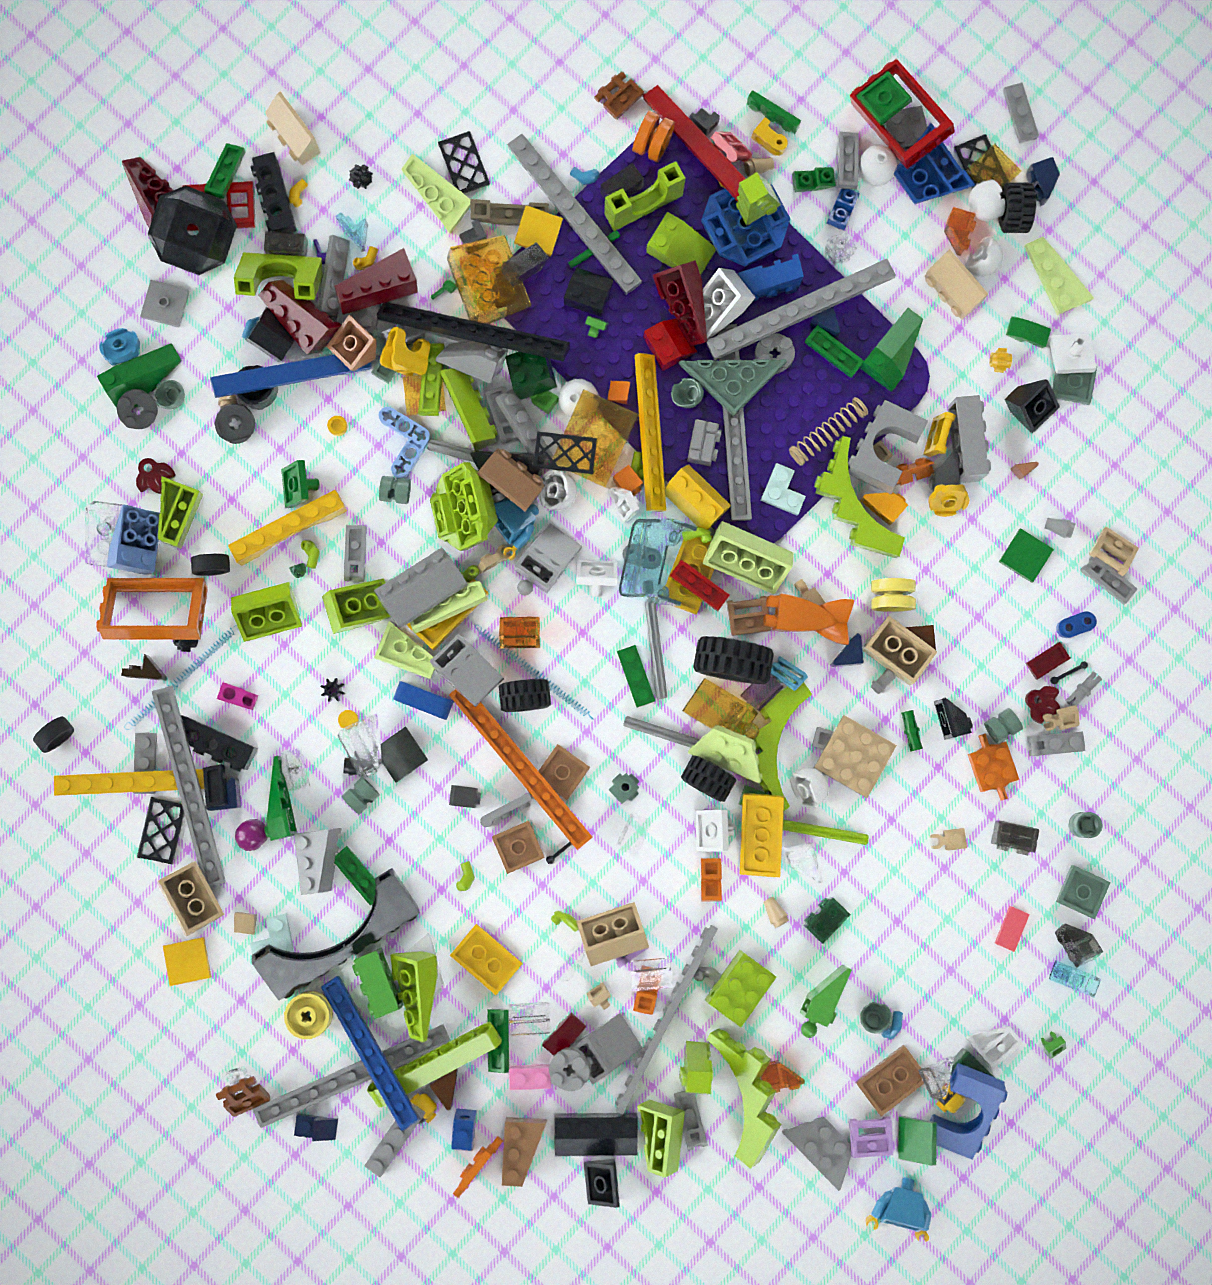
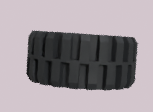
M701 636L697 642L693 668L695 672L710 677L765 685L770 680L774 652L769 647L753 642L725 637Z

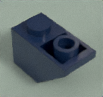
M1053 156L1031 164L1026 171L1027 181L1033 184L1036 201L1039 202L1040 207L1044 206L1050 198L1060 176Z

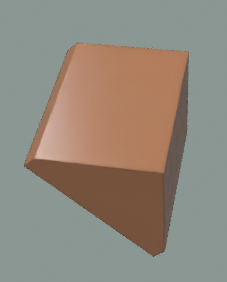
M348 315L326 347L351 371H355L376 358L377 340L351 315Z

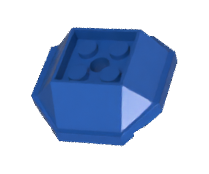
M772 184L771 186L781 205L777 207V211L770 215L765 214L750 223L748 227L741 226L740 222L744 220L736 206L737 201L726 189L710 195L701 222L719 256L746 267L781 249L791 218Z

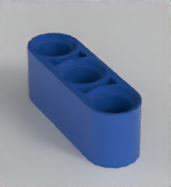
M399 681L392 699L444 720H447L454 701L403 681Z

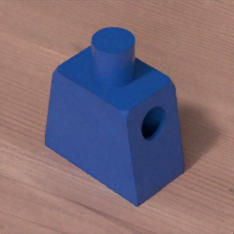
M456 1108L453 1120L451 1149L473 1151L477 1110Z

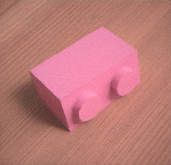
M549 1064L510 1065L509 1090L551 1089L552 1082L549 1075Z

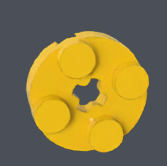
M963 484L937 485L934 488V492L928 498L930 510H933L935 515L941 517L956 515V511L961 508L962 511L965 510L970 502L968 492Z

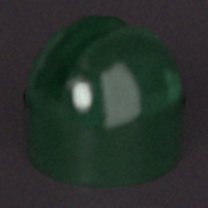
M305 563L289 567L292 576L295 578L303 577L306 574Z

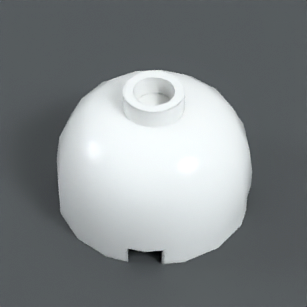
M884 145L869 147L863 152L859 160L858 173L860 178L867 184L879 187L886 185L894 177L897 158L893 151Z
M994 180L983 181L971 190L967 204L968 209L979 220L990 221L1003 216L1005 199L1000 197L999 193L1003 191L999 184Z
M988 236L976 245L978 249L974 255L970 252L965 260L964 266L975 276L986 277L992 273L996 274L1002 268L1003 249L995 239Z
M573 379L561 388L559 404L568 416L583 419L596 410L599 404V395L591 382L584 379Z
M551 470L545 473L541 478L545 486L538 494L540 504L554 511L564 510L571 506L577 496V485L574 479L569 474L558 470Z
M802 768L792 774L793 777L790 778L791 789L796 798H799L800 795L804 801L801 803L804 807L814 809L825 801L829 792V781L824 773L815 768Z

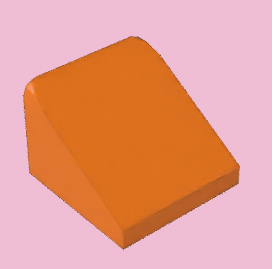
M611 381L607 401L627 404L630 382Z

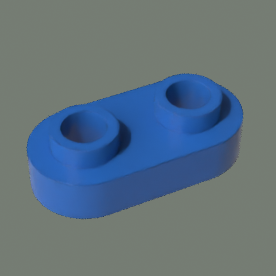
M1084 611L1060 620L1056 626V631L1060 637L1068 639L1094 629L1097 619L1093 613ZM1085 618H1088L1090 621L1088 625L1084 622ZM1067 624L1071 626V631L1066 630Z

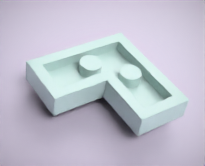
M776 463L761 501L798 516L806 496L787 489L795 470Z
M287 913L265 918L269 938L250 942L252 954L268 944L281 950L295 952Z

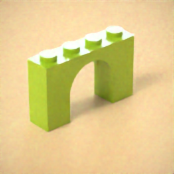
M675 161L659 169L656 182L650 188L634 197L628 198L623 188L605 197V216L613 231L683 196L685 176L677 162Z
M243 252L233 277L235 295L255 296L263 280L275 276H285L294 279L295 299L315 300L323 276L322 258Z

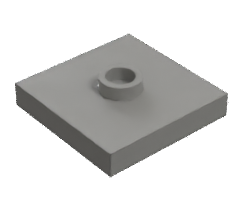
M150 279L140 317L179 328L190 290Z

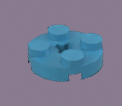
M119 328L105 335L107 339L99 344V350L103 358L113 366L138 357L140 354V340L134 331H128L126 328Z

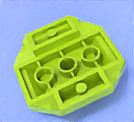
M462 462L442 474L437 484L436 492L430 498L438 538L448 542L459 551H466L488 540L489 532L498 521L490 484L477 474L478 470L473 468L470 462Z

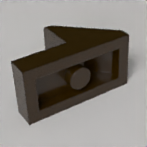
M147 654L143 656L142 670L141 666L129 665V669L122 668L121 676L126 678L167 681V676Z

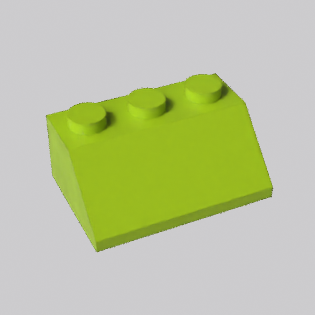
M290 582L231 597V612L244 642L302 627L296 598Z

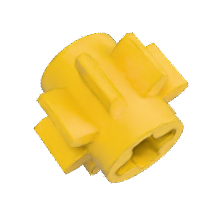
M997 348L995 352H991L989 366L994 368V372L1004 373L1006 368H1011L1012 354L1007 352V348Z

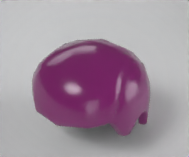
M258 819L244 821L235 831V841L245 851L259 849L268 839L265 833V824Z

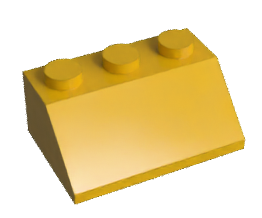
M689 464L682 467L665 488V496L697 527L710 530L731 507Z

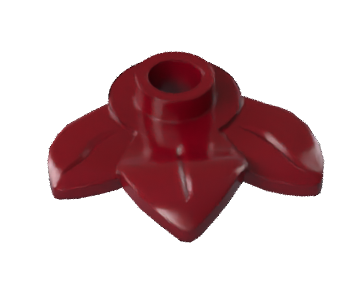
M144 458L138 464L139 474L135 482L140 492L150 488L153 492L161 494V477L170 479L175 477L176 474L167 463H157L152 458ZM146 464L152 466L150 472L145 471L144 466Z
M1044 686L1040 690L1034 689L1026 694L1025 703L1030 708V716L1036 723L1042 724L1044 722L1043 715H1056V710L1061 709L1059 703L1055 700L1060 692L1056 687Z

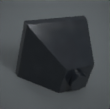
M1047 379L1017 386L1004 399L1010 413L1032 434L1060 408Z
M946 697L933 701L944 740L972 733L973 724L971 718L967 717L963 710Z

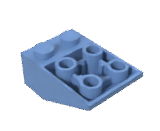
M122 505L109 547L108 568L143 575L155 572L159 541V512Z

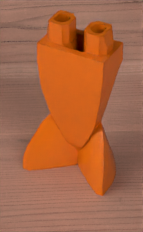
M782 593L767 596L766 607L775 608L774 615L765 614L763 625L772 628V631L779 632L816 631L828 640L841 645H848L847 623L854 600L839 599L819 606L806 599Z

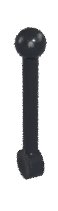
M1082 661L1079 666L1058 677H1051L1050 683L1055 685L1062 678L1080 669H1086L1088 663Z
M568 842L554 855L547 856L546 862L548 864L554 863L555 858L572 845L571 842Z

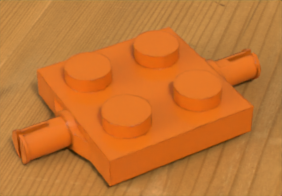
M986 733L978 735L982 747L967 755L980 792L997 790L1000 801L1008 799L1005 787L1009 783L1020 780L1007 742H1002L999 745L989 744Z
M496 1136L495 1140L486 1148L482 1146L472 1159L475 1163L473 1165L469 1163L459 1176L462 1179L459 1186L452 1193L456 1198L459 1199L465 1190L469 1188L468 1185L492 1154L496 1153V1150L504 1142L502 1138Z

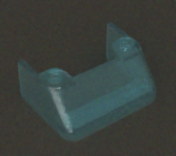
M674 518L637 519L633 523L619 584L620 595L629 599L657 605L681 606L680 601L669 598L668 587L661 585L668 547H674L680 542L682 531H696L697 527Z

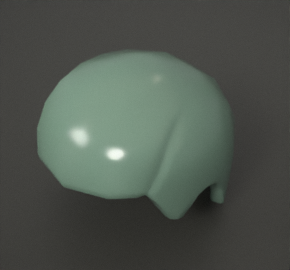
M683 378L680 383L673 385L671 397L677 406L693 408L702 401L704 390L701 383L696 379Z
M164 380L154 392L157 401L155 402L156 405L166 410L177 409L185 399L183 386L175 380Z
M869 1003V1005L863 1007L860 1013V1023L867 1032L880 1034L888 1030L892 1023V1012L886 1004Z

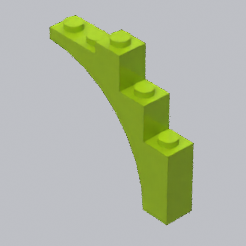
M842 436L839 441H835L833 446V452H835L834 459H830L827 471H830V473L823 472L816 478L814 485L817 488L816 494L838 500V502H834L832 508L833 519L855 526V528L852 527L849 534V539H851L850 545L892 558L900 557L905 537L893 533L877 523L866 512L855 494L848 470V451L851 438Z
M805 682L795 691L787 686L759 705L761 716L764 720L768 719L770 722L750 736L755 742L756 750L760 749L761 751L757 754L759 773H762L763 776L759 785L765 793L769 792L770 795L784 796L777 770L778 744L790 716L802 702L812 695ZM784 796V811H785L786 809H788V808L790 807V805H789V803H788L786 797Z
M718 1028L712 1031L706 1040L720 1052L736 1077L743 1101L744 1127L740 1144L734 1156L752 1169L760 1163L782 1125L774 1115L766 1112L777 1091L768 1082L760 1079L771 1058L760 1048L753 1047L747 1050L745 1045L731 1038L727 1031Z

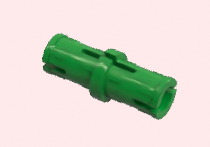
M914 710L901 712L905 727L904 734L907 735L910 752L923 749L919 735L920 728L917 727Z

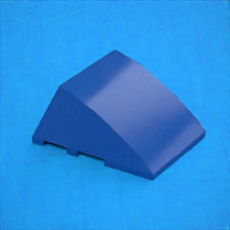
M932 122L916 142L935 129ZM943 142L908 169L900 162L894 172V176L914 205L975 186L965 170L961 169Z

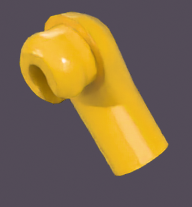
M300 179L289 190V202L295 208L302 205L303 200L300 199V193L308 187L304 179Z
M369 246L366 257L354 258L353 266L357 270L362 271L373 265L378 249Z

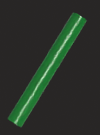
M615 230L606 237L612 243L620 237V234ZM588 248L569 261L568 264L573 268L594 254Z

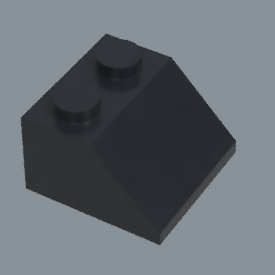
M576 268L564 296V305L602 317L614 280Z
M265 307L245 338V341L278 363L284 359L295 341L268 307Z

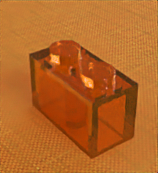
M500 617V648H540V617Z

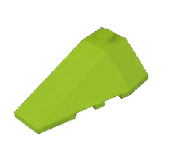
M424 951L390 954L392 976L394 981H398L400 992L397 994L399 1000L402 999L405 1006L403 1015L409 1036L412 1039L425 1042L428 1036L438 976L436 955Z

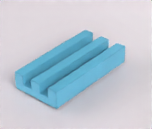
M779 656L777 658L778 662H773L771 676L795 691L808 678V675ZM782 665L791 670L792 672H794L795 674H797L798 676H800L801 678L797 677L796 675L782 667ZM779 670L780 672L784 673V674H785L786 676H788L789 678H791V679H793L794 681H796V683H795V684L792 683L791 681H789L788 679H786L785 677H783L782 675H780V674L777 673L776 671Z

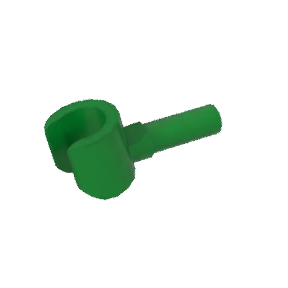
M446 280L443 286L430 297L434 300L446 290L452 294L457 289V285L451 280Z

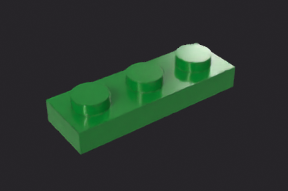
M754 90L748 95L746 104L751 110L760 112L771 122L781 125L784 131L796 134L802 120Z
M229 143L225 144L204 188L205 193L221 199L225 198L246 153L244 147Z
M818 325L805 340L808 346L850 378L853 377L864 362V360Z
M636 644L618 650L617 655L636 708L655 702Z
M346 846L335 855L334 864L371 906L375 896V878L353 851Z
M487 1009V1022L492 1023L502 1039L501 1044L497 1048L488 1052V1072L509 1073V1010Z

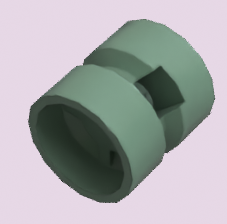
M383 475L379 486V501L391 503L392 500H395L398 504L407 505L411 492V479L399 477L398 480H395L392 476Z
M1010 708L1000 712L998 718L992 717L984 723L986 731L998 745L1006 741L1009 734L1015 735L1023 730L1020 719Z
M361 777L354 784V789L349 788L341 797L354 812L360 815L368 807L367 803H372L380 794L364 777Z
M1078 812L1070 817L1068 827L1070 832L1077 838H1095L1101 833L1103 823L1101 818L1093 812Z

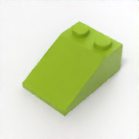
M667 212L648 242L646 253L672 268L696 260L701 275L714 255L716 248L687 223Z
M384 578L332 589L322 596L333 634L391 618L374 591L385 584Z

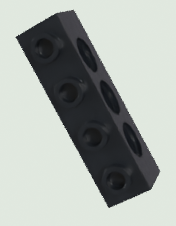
M275 152L252 157L253 165L250 168L253 177H257L258 180L255 186L258 195H262L263 198L260 204L263 213H267L268 220H265L268 232L272 231L275 238L298 232ZM266 175H272L270 179L264 180ZM271 193H277L274 198H269ZM276 211H282L281 215L273 216Z
M181 715L189 746L194 747L193 752L203 756L205 753L212 755L211 760L220 764L225 761L230 764L229 768L241 772L242 769H249L258 748L192 718ZM194 731H198L199 738L193 742L191 734ZM212 739H216L218 743L214 750H211L209 747ZM231 747H234L236 750V755L233 758H229L227 754Z

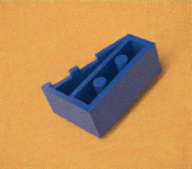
M798 254L792 255V260L781 263V260L774 261L775 265L763 268L761 265L738 273L739 278L755 296L752 302L757 301L760 297L773 298L778 293L785 292L786 294H791L799 289L804 275Z

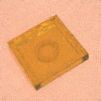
M994 144L969 166L966 172L978 184L983 181L994 180L1002 189L1005 183L1012 182L1022 170Z

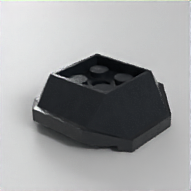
M185 185L159 197L147 235L160 262L200 276L225 264L237 224L224 200ZM189 225L197 226L198 234L190 235L187 227Z

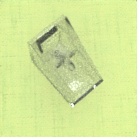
M302 747L281 752L282 772L290 791L311 787Z
M951 1055L937 1059L918 1070L930 1097L933 1099L947 1096L954 1059Z
M248 1063L222 1072L221 1077L225 1084L232 1086L239 1083V1080L244 1077H251Z

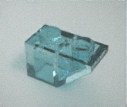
M1056 960L1048 980L1095 998L1102 980L1090 973Z

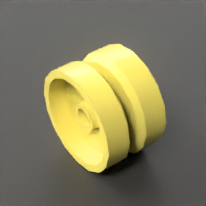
M906 578L872 580L871 592L881 596L871 599V610L881 612L915 610L916 598L908 594L916 591V581Z
M305 991L294 997L287 1004L284 1012V1023L287 1030L294 1037L302 1040L313 1039L321 1035L331 1025L334 1017L333 1009L323 993ZM308 1011L311 1012V1014H310V1017H311V1018H309V1017L307 1016V1012H308Z

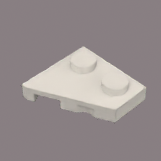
M617 486L607 489L623 522L630 521L640 510L637 497L633 496L631 491Z
M1010 1026L965 1037L991 1069L996 1068L1024 1043Z

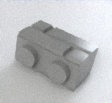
M695 420L687 462L710 466L712 461H716L718 450L714 449L715 442H719L721 437L718 423Z

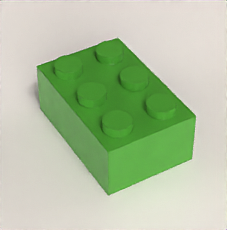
M382 947L353 960L352 968L356 977L359 976L362 982L360 989L363 996L367 995L369 1000L367 1007L371 1016L374 1015L375 1019L399 1010L404 1005L402 999L399 1000L397 994L399 991L393 980Z

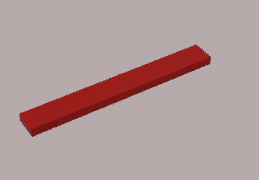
M659 85L643 94V100L655 113L659 114L661 119L668 118L675 121L673 130L675 135L738 202L739 183L746 178Z

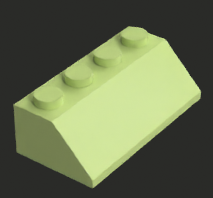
M722 521L712 537L703 564L771 594H775L793 567L794 552Z

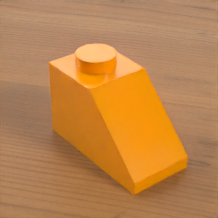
M887 492L865 494L860 499V502L889 526L908 506L906 499L899 493L895 494L894 492L892 494Z

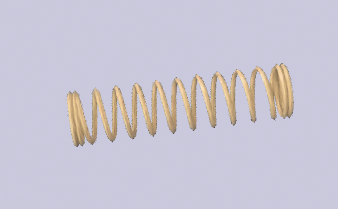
M854 397L852 403H847L846 408L840 409V413H834V418L829 417L828 423L823 422L822 428L816 427V433L810 432V438L804 436L803 442H797V447L792 446L789 448L793 459L799 465L805 464L804 459L808 461L807 456L801 451L799 443L803 444L808 452L814 456L813 451L807 446L805 438L809 439L818 451H821L819 446L813 441L812 433L818 436L820 442L827 447L826 442L818 434V428L824 431L826 437L833 442L832 437L825 431L823 424L830 426L832 432L839 437L838 432L831 426L830 419L836 421L838 427L845 432L844 427L837 421L836 414L842 416L848 427L852 426L847 418L843 416L842 409L848 411L850 417L857 423V418L849 411V404L855 408L860 417L864 418V416L868 415V410L860 399Z

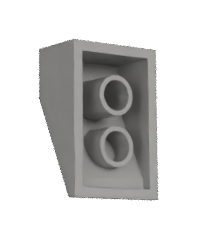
M479 342L449 343L436 357L435 361L491 384L503 368L508 349Z

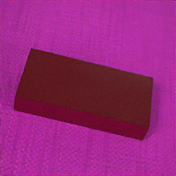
M1058 642L1025 664L1034 678L1038 680L1071 658L1061 642Z

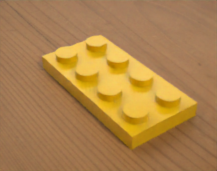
M701 537L687 541L683 539L670 574L682 559L711 580L714 568L703 564L710 542L703 543ZM668 577L659 600L694 615H697L702 603L701 599L670 577Z
M743 794L739 875L781 877L784 796Z

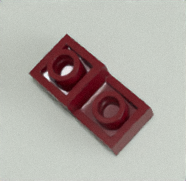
M571 1012L558 1024L557 1029L543 1041L542 1046L555 1056L557 1052L568 1048L584 1031L586 1025Z

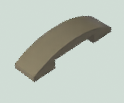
M470 199V219L474 221L479 219L480 222L488 224L519 226L526 205L490 203V200ZM529 202V205H527L549 213V203Z

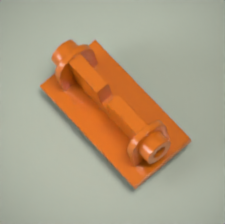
M926 457L914 460L915 462L911 464L902 463L897 465L896 468L902 470V474L896 485L899 484L901 486L914 482L912 474H915L916 480L930 477L934 473V469L929 465L934 464V462L926 459Z

